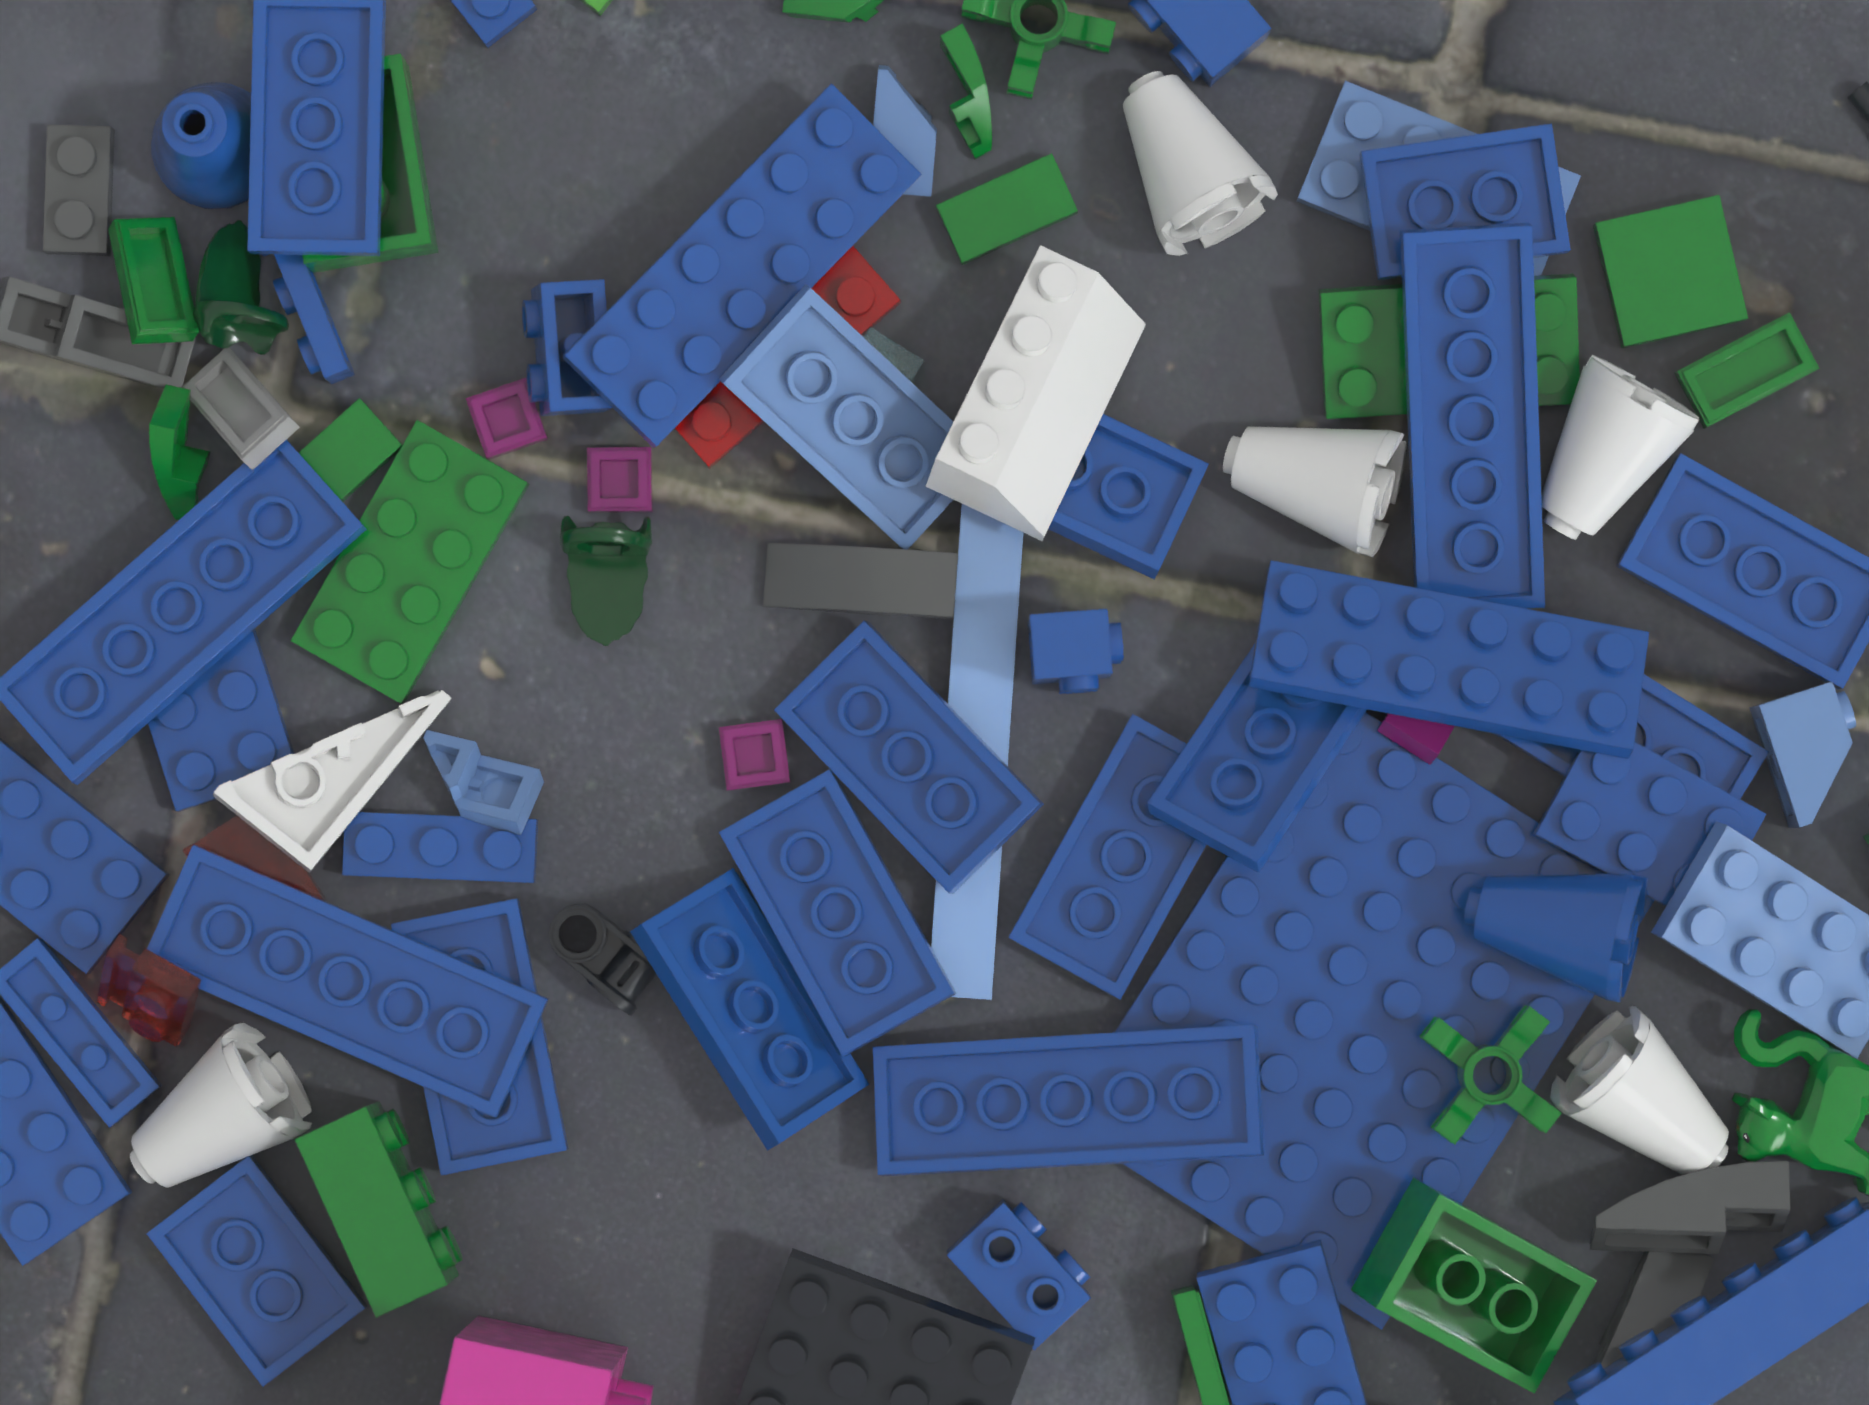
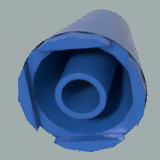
M208 82L183 90L165 105L154 125L151 152L159 177L177 197L204 209L232 208L249 200L251 93L232 84Z
M1635 874L1487 876L1482 888L1472 886L1465 908L1464 924L1474 926L1475 940L1607 1001L1621 1002V997L1624 998L1630 981L1640 939L1637 937L1639 917L1644 918L1648 878Z

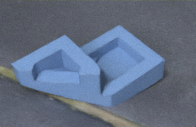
M879 65L873 126L922 174L904 194L931 197L937 128L931 122V114L922 104L919 105L896 79V74L889 66Z
M426 730L423 739L460 816L496 829L522 835L544 784L540 769L481 755L475 741Z

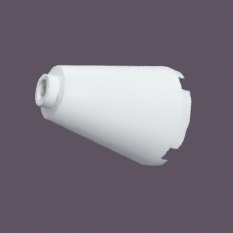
M1155 71L1140 77L1131 84L1128 89L1130 95L1123 103V110L1156 234L1165 252L1177 256L1188 254L1183 243L1198 238L1204 248L1210 247L1238 233L1257 220L1265 212L1260 200L1265 195L1275 200L1278 195L1271 178L1181 78L1173 74L1164 76L1161 71Z
M1592 355L1586 366H1583L1541 494L1542 507L1548 511L1543 521L1553 529L1574 540L1578 538L1581 531L1594 536L1694 432V428L1700 420L1695 413L1655 387L1651 389L1635 379L1636 376L1595 355Z
M1248 426L1242 437H1231L1224 456L1223 472L1231 474V487L1357 554L1373 557L1379 550L1389 523L1378 520L1384 518L1389 504H1396L1407 449L1406 441H1402L1405 435L1392 430Z
M1629 1006L1631 1016L1627 1018L1619 1011L1609 1014L1581 1039L1566 1058L1575 1067L1566 1082L1556 1075L1550 1095L1553 1104L1567 1116L1681 1175L1718 1167L1725 1159L1729 1150L1728 1145H1726L1729 1131L1649 1017L1636 1006Z
M239 1023L224 1031L133 1134L131 1139L133 1151L130 1153V1160L137 1173L150 1184L157 1182L163 1187H172L297 1138L311 1128L312 1123L305 1122L302 1119L310 1114L312 1109L301 1081L280 1051L269 1058L257 1045V1043L266 1038L257 1029L245 1023Z

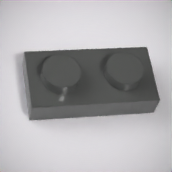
M47 125L43 252L46 254L110 256L111 241L108 228L112 222L115 131L111 126Z

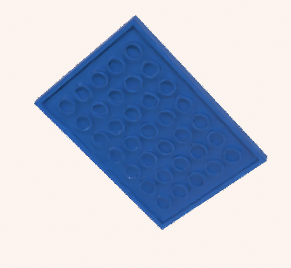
M1365 712L1261 871L1258 873L1228 856L1225 857L1114 1033L1255 1024L1258 1027L1264 1156L1123 1164L1264 1255L1321 1240L1339 1303L1382 1330L1390 1316L1351 1291V1288L1411 1180L1414 1177L1452 1199L1463 1203L1519 1115L1505 1103L1498 1105L1485 1104L1455 1145L1438 1134L1430 1126L1461 1088L1457 1075L1458 1066L1418 1036L1435 1016L1446 1022L1474 1046L1495 1045L1524 1005L1530 1006L1550 1021L1540 1036L1519 1060L1522 1069V1083L1534 1091L1594 997V994L1475 940L1474 926L1464 924L1465 908L1472 886L1482 888L1487 876L1605 873L1533 835L1539 824L1537 821L1437 757L1430 765L1379 733L1377 729L1381 722ZM1649 897L1646 898L1644 917L1654 902ZM1639 917V924L1643 920V917ZM1488 1056L1481 1059L1473 1071L1474 1083L1483 1093H1491L1498 1090L1506 1079L1505 1066L1496 1056Z

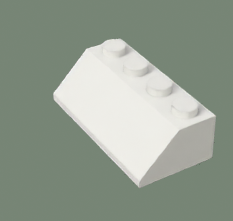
M1040 245L941 446L926 487L1043 541L1146 325L1099 272Z

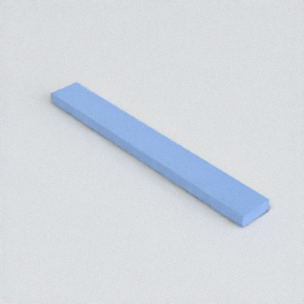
M962 504L948 705L1008 766L1023 532ZM1002 846L954 894L948 893L936 881L931 948L957 993L951 997L992 1000Z

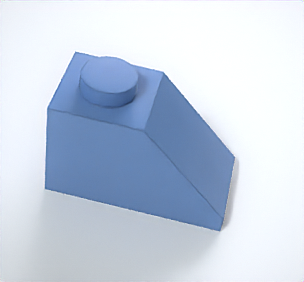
M1833 681L1749 707L1761 745L1769 751L1766 760L1789 828H1800L1812 824L1853 743L1849 733V729L1856 727L1853 708L1844 691L1836 693Z

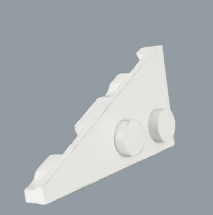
M443 690L417 697L399 705L397 709L363 724H356L320 740L298 753L289 754L271 762L270 765L237 780L225 782L218 786L213 793V797L310 873L448 705L451 697Z

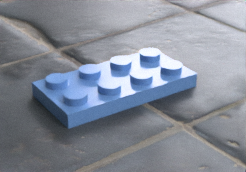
M1345 81L1296 201L1370 231L1359 156L1361 151L1475 135L1477 133ZM1558 166L1566 215L1581 175ZM1549 256L1533 258L1534 276L1542 274Z
M806 284L718 379L902 549H909L953 501V499L926 487L934 461L953 421Z
M1716 821L1651 933L1806 1030L1816 1034L1843 1053L1858 1059L1869 1040V915L1730 826Z

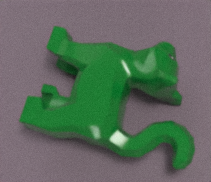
M1758 1009L1747 1010L1740 1015L1734 1027V1044L1743 1059L1755 1067H1778L1797 1056H1801L1810 1065L1802 1095L1793 1116L1772 1100L1755 1098L1743 1093L1733 1094L1732 1101L1740 1106L1735 1125L1738 1135L1737 1154L1748 1162H1758L1767 1156L1783 1154L1809 1169L1845 1173L1853 1177V1183L1857 1186L1858 1191L1869 1197V1152L1860 1148L1854 1142L1865 1115H1869V1064H1864L1829 1046L1816 1034L1800 1030H1793L1783 1034L1771 1042H1763L1758 1036L1761 1013Z

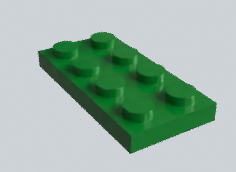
M1573 273L1534 276L1538 406L1571 404L1580 378L1577 277ZM1402 284L1319 289L1325 418L1338 419L1407 414Z
M417 420L359 520L367 530L340 553L293 635L291 642L400 704H404L530 484Z

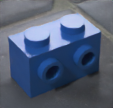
M605 280L538 284L531 289L532 300L522 301L525 339L534 338L536 364H527L526 370L529 401L539 402L540 416L602 413L612 409L562 358L607 311Z
M1108 609L1029 615L1028 634L1032 685L1059 683V694L1096 692L1100 689L1099 679H1109L1113 674L1112 664H1121V661H1124L1121 622L1109 623Z
M1002 1199L946 1251V1254L1015 1330L1035 1337L1032 1348L1035 1350L1091 1298L1089 1292L1082 1286L1091 1277L1066 1249L1055 1256L1046 1247L1039 1237L1047 1229L1024 1203L1020 1202L1012 1209Z

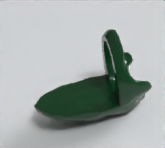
M237 220L233 224L229 223L221 227L207 245L199 271L193 312L194 319L198 325L199 332L207 344L224 349L235 343L245 342L257 354L265 355L270 351L275 337L288 330L289 322L283 314L259 307L260 257L259 254H251L247 251L248 228L241 220Z
M564 516L561 523L560 545L569 559L567 579L571 590L572 613L579 627L588 638L601 643L603 646H608L612 641L620 640L623 635H627L642 613L643 591L648 578L646 556L652 545L651 519L649 516H646L640 529L633 531L622 522H598L591 527L577 528L569 516Z

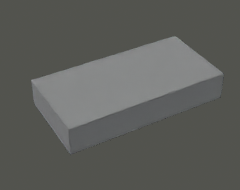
M230 347L224 348L182 386V388L191 390L190 400L251 470L256 468L300 428Z

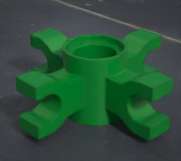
M964 0L961 9V17L1010 28V33L1017 43L1018 49L1008 83L1007 94L1032 100L1044 52L1052 50L1061 41L1093 51L1109 54L1116 26L1115 21L1069 12L1064 0ZM1043 5L1054 13L1057 23L1047 33L1034 34L1024 28L1020 16L1030 6Z
M1524 1005L1495 1045L1474 1046L1446 1022L1434 1016L1418 1037L1458 1066L1457 1075L1461 1088L1430 1127L1455 1145L1485 1104L1498 1105L1505 1103L1539 1131L1547 1133L1562 1113L1522 1083V1069L1519 1060L1540 1036L1550 1021L1532 1007ZM1488 1056H1496L1505 1066V1082L1498 1090L1491 1093H1483L1474 1083V1068L1481 1059Z

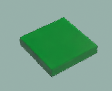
M1720 195L1605 220L1593 225L1621 349L1742 322L1748 319Z

